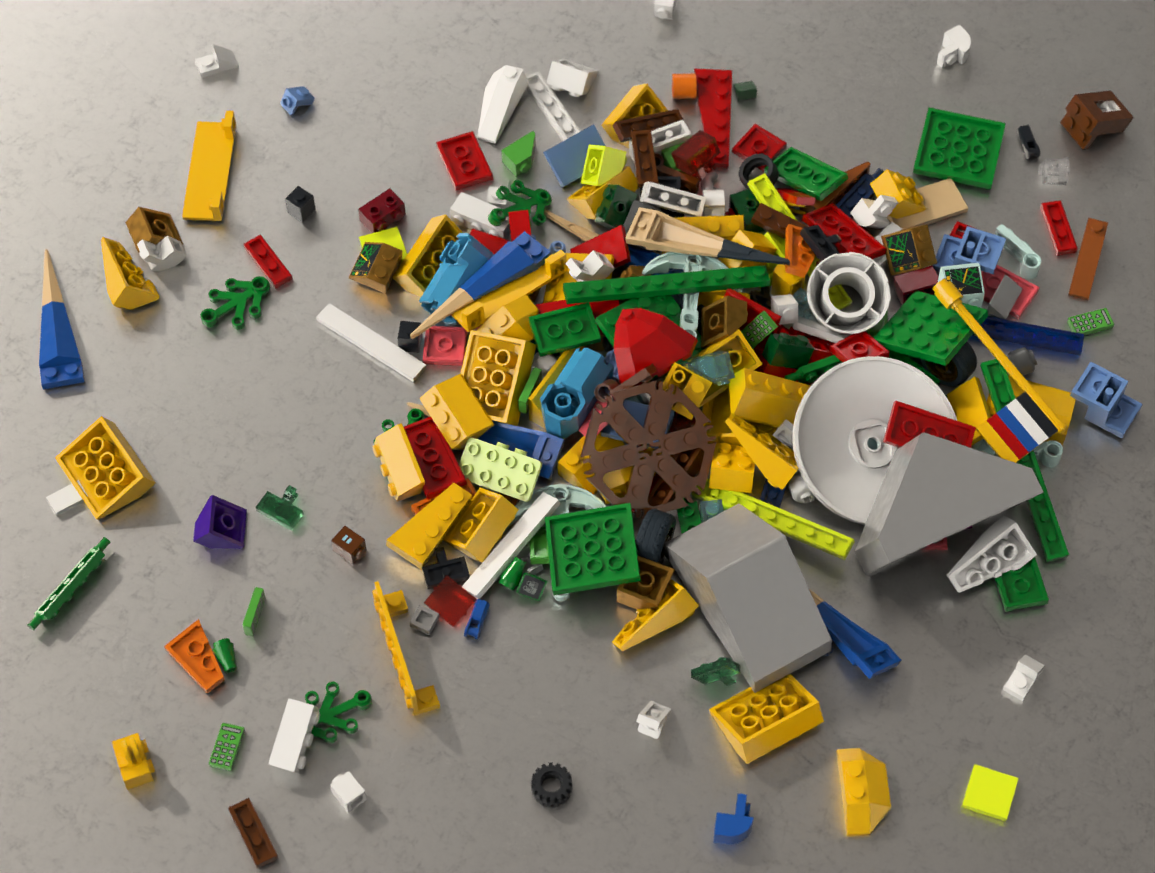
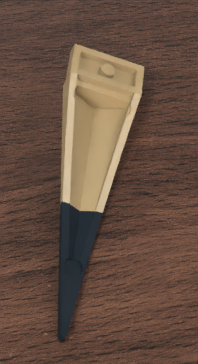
M640 207L625 238L627 244L644 246L647 250L790 265L788 259L721 238L658 210Z

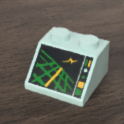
M970 263L942 266L938 282L946 278L963 295L961 299L963 303L982 308L985 292L980 264Z

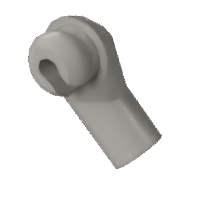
M710 170L700 184L702 191L717 190L713 187V182L718 177L717 172Z

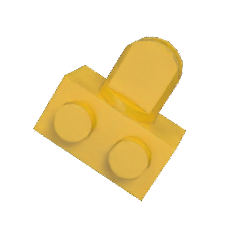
M135 733L112 741L127 790L154 781L151 773L155 772L152 759L147 760L145 753H148L149 749L145 739L141 740L139 734Z

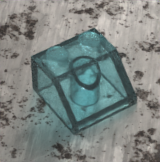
M722 350L681 361L683 367L714 384H718V386L728 384L731 378H735L729 353Z

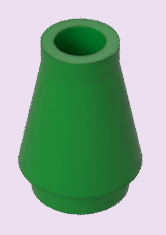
M515 557L499 576L501 579L498 583L514 591L516 586H519L526 562Z
M229 638L213 643L214 649L212 651L223 667L224 672L230 673L237 670L234 643Z

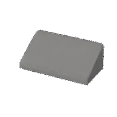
M1005 275L988 305V313L1003 320L1007 319L1022 291V288L1009 276Z

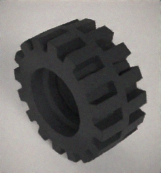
M553 762L549 763V766H546V764L541 765V769L538 767L535 770V774L533 773L531 780V789L535 800H539L541 805L547 804V807H551V805L558 807L559 803L564 804L565 800L570 798V793H572V779L570 772H567V768H561V764L558 763L554 766ZM548 778H556L562 785L559 790L548 792L543 789L542 783Z

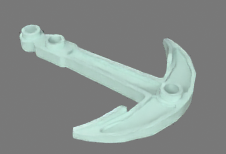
M667 252L651 260L643 269L642 274L646 276L655 273H667L669 268L682 269L684 272L728 269V267L720 260L710 256ZM734 289L737 292L742 291V289ZM699 292L683 294V309L680 315V327L694 337H697Z
M566 484L549 485L534 490L530 501L520 500L515 507L519 510L510 525L524 515L542 492L558 499V496L564 497L563 499H558L561 504L552 516L569 513L570 507L590 510L607 506L586 489ZM566 593L563 596L553 595V597L557 601H566L570 597V593Z

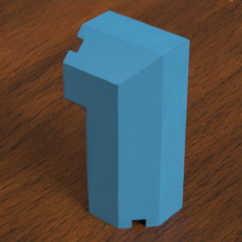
M459 233L456 236L459 239L456 242L451 240L440 255V261L443 263H440V267L419 300L422 303L421 307L430 314L438 309L495 255L469 233ZM451 315L444 320L448 324L458 323Z
M577 348L555 383L548 385L540 397L541 412L547 433L565 439L579 430L597 402L594 394L596 386L611 379L613 376V365L610 362L607 365L604 362L606 358L602 354L589 348H583L582 351H580V348Z

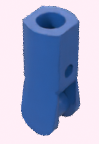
M476 600L465 627V637L470 635L475 637L476 640L479 639L490 607L487 601ZM472 624H475V625H478V627H477V628H474V627H471V625H472Z

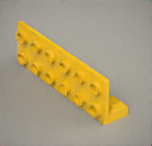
M226 110L225 118H222L221 122H197L183 206V220L222 221L237 126L234 111Z
M560 250L545 259V264L538 270L493 290L454 312L451 316L466 331L474 330L485 323L503 305L525 294L530 295L567 272L568 268L565 264L567 262L566 254Z
M379 581L374 582L375 590H372L374 606L380 616L381 628L385 632L386 643L389 651L392 653V661L399 675L398 679L401 689L404 690L407 708H412L414 716L440 708L434 685L414 690L391 621V617L408 613V607L402 590L383 595Z

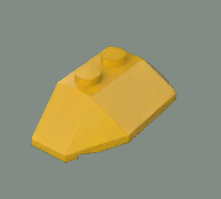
M525 294L503 305L476 331L531 342L534 337L528 319L530 316L538 315L539 309L528 295Z
M860 748L837 749L847 836L870 835L891 809L886 764Z

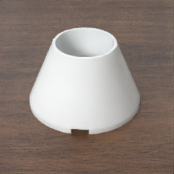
M855 252L836 253L821 261L812 272L807 286L808 304L816 319L828 329L843 334L861 333L874 327L885 315L891 298L889 280L879 264L871 258ZM840 284L855 288L862 297L863 308L853 313L838 310L829 299L828 289Z

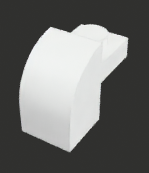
M960 24L944 33L942 44L944 49L939 51L937 60L939 67L942 69L947 65H952L956 60L962 65L968 59L971 38Z
M703 190L702 196L706 197L703 208L704 216H725L724 190Z
M881 194L876 201L861 198L850 213L859 225L882 229L890 224L887 216L893 211L898 201L895 197Z
M166 236L157 245L143 239L137 244L141 258L148 262L152 271H164L175 267L187 257L181 241L170 236Z
M594 250L583 262L570 258L565 263L570 269V275L577 282L604 280L615 269L604 254Z

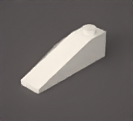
M506 65L493 73L485 88L478 132L479 140L497 143L528 86L524 69Z
M1003 516L980 536L951 569L947 577L957 592L960 593L982 584L987 579L997 578L1007 571L1020 569L1037 554L1018 524Z

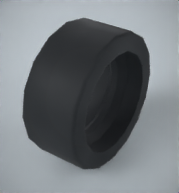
M754 154L743 161L738 175L746 189H749L747 184L751 172L763 165L769 167L766 175L771 183L775 185L779 172L769 156Z

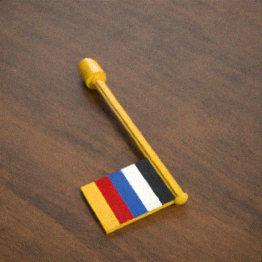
M946 278L939 281L933 287L934 295L947 310L952 308V310H955L1024 391V393L976 428L1000 458L1017 463L1055 433H1064L1067 425L1062 423L964 307L961 300L963 295L951 281H947Z

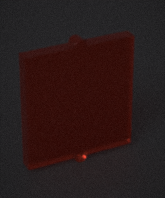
M446 576L437 587L433 588V592L424 601V604L431 610L439 613L443 620L454 627L463 615H467L468 609L476 601V598L449 576Z

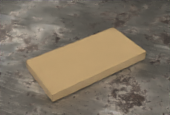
M949 178L916 189L924 199L923 203L926 210L899 219L887 216V219L890 223L893 222L902 229H907L924 224H933L968 212V206L953 180Z

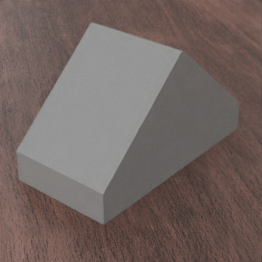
M921 433L895 451L854 552L865 575L1044 492L1033 469L937 436Z
M740 503L664 543L666 558L692 598L699 605L703 615L754 693L831 651L832 639L785 535Z

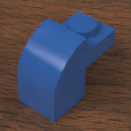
M738 793L735 815L717 813L713 843L737 844L749 836L754 817H749L750 803H746V794Z

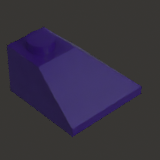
M211 495L195 521L193 542L210 549L244 548L247 509Z

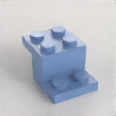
M967 226L962 239L944 234L936 254L937 264L932 266L935 271L940 272L942 266L979 263L981 271L994 274L1006 238Z
M1093 362L1089 363L1070 394L1071 397L1088 405L1085 420L1120 438H1123L1143 405L1124 395L1128 380Z

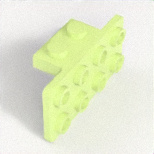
M470 437L467 440L459 463L465 478H469L470 482L502 494L525 502L530 501L542 468V462L528 457V452L515 448L513 452L508 450L509 445L500 442L493 445Z

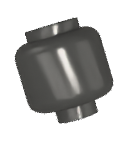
M1021 347L1009 352L1007 355L1008 359L1023 376L1035 370L1037 362L1031 349L1028 350L1026 347Z

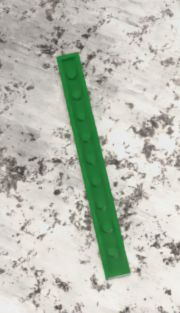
M766 265L570 282L563 283V292L566 303L575 304L720 291L729 288L770 286L771 280Z
M997 359L982 362L980 366L997 413L1016 398L1007 371ZM1033 450L1017 463L1033 469L1044 492L1026 502L1046 561L1050 562L1069 556Z

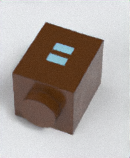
M344 526L331 540L333 551L351 564H354L357 559L363 558L366 553L365 539L347 526Z

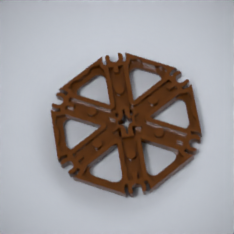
M658 380L608 393L614 401L609 396H604L603 398L607 401V406L603 408L600 404H596V408L601 411V414L593 408L580 456L589 455V459L581 460L582 464L590 463L591 468L588 471H584V474L591 475L594 473L593 476L586 479L612 505L630 503L631 507L635 510L634 517H640V519H644L647 512L651 509L669 512L689 506L685 503L684 498L687 502L693 503L694 501L690 498V493L694 491L697 495H701V491L696 488V485L704 491L717 443L708 444V441L715 440L716 436L708 437L706 434L708 429L713 428V425L703 426V424L711 422L678 386H675L674 391V385L669 384L668 390L664 391L662 388L663 381L657 383ZM648 393L651 398L642 427L623 407V401L628 397ZM680 402L695 417V424L691 427L665 433L674 403ZM607 422L627 444L600 452L597 451L594 444L600 424ZM646 444H649V446L653 447L659 446V448H655L651 451L650 456L648 453H638L639 451H643L647 448ZM694 448H701L704 456L699 474L696 477L689 476L670 456ZM632 466L625 496L620 498L603 482V476L608 472ZM654 473L676 494L673 501L657 506H650L648 504V495Z

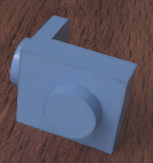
M304 86L286 88L280 104L290 115H294L298 106L312 105L315 98Z

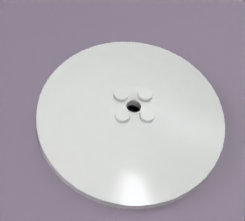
M868 356L840 363L825 372L810 386L796 412L792 436L793 450L798 470L804 482L825 507L840 517L858 524H866L894 453L899 448L883 442L893 403L899 401L957 421L949 400L938 385L922 371L902 361L886 357ZM868 439H874L877 442L875 450L868 447Z

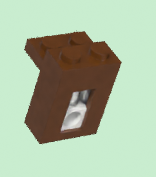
M1110 90L1075 94L1066 106L1065 110L1067 113L1060 123L1082 150L1090 147L1098 135L1124 132L1134 117Z

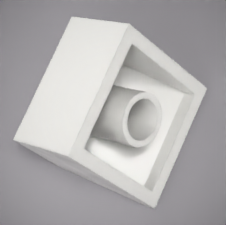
M566 59L552 61L546 84L552 85L551 88L554 90L562 91L564 89L570 91V95L580 97L588 93L599 70Z

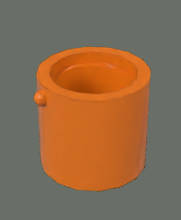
M696 73L672 74V99H696Z

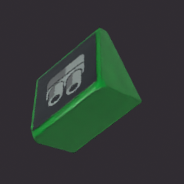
M526 572L523 574L516 593L540 601L548 581Z

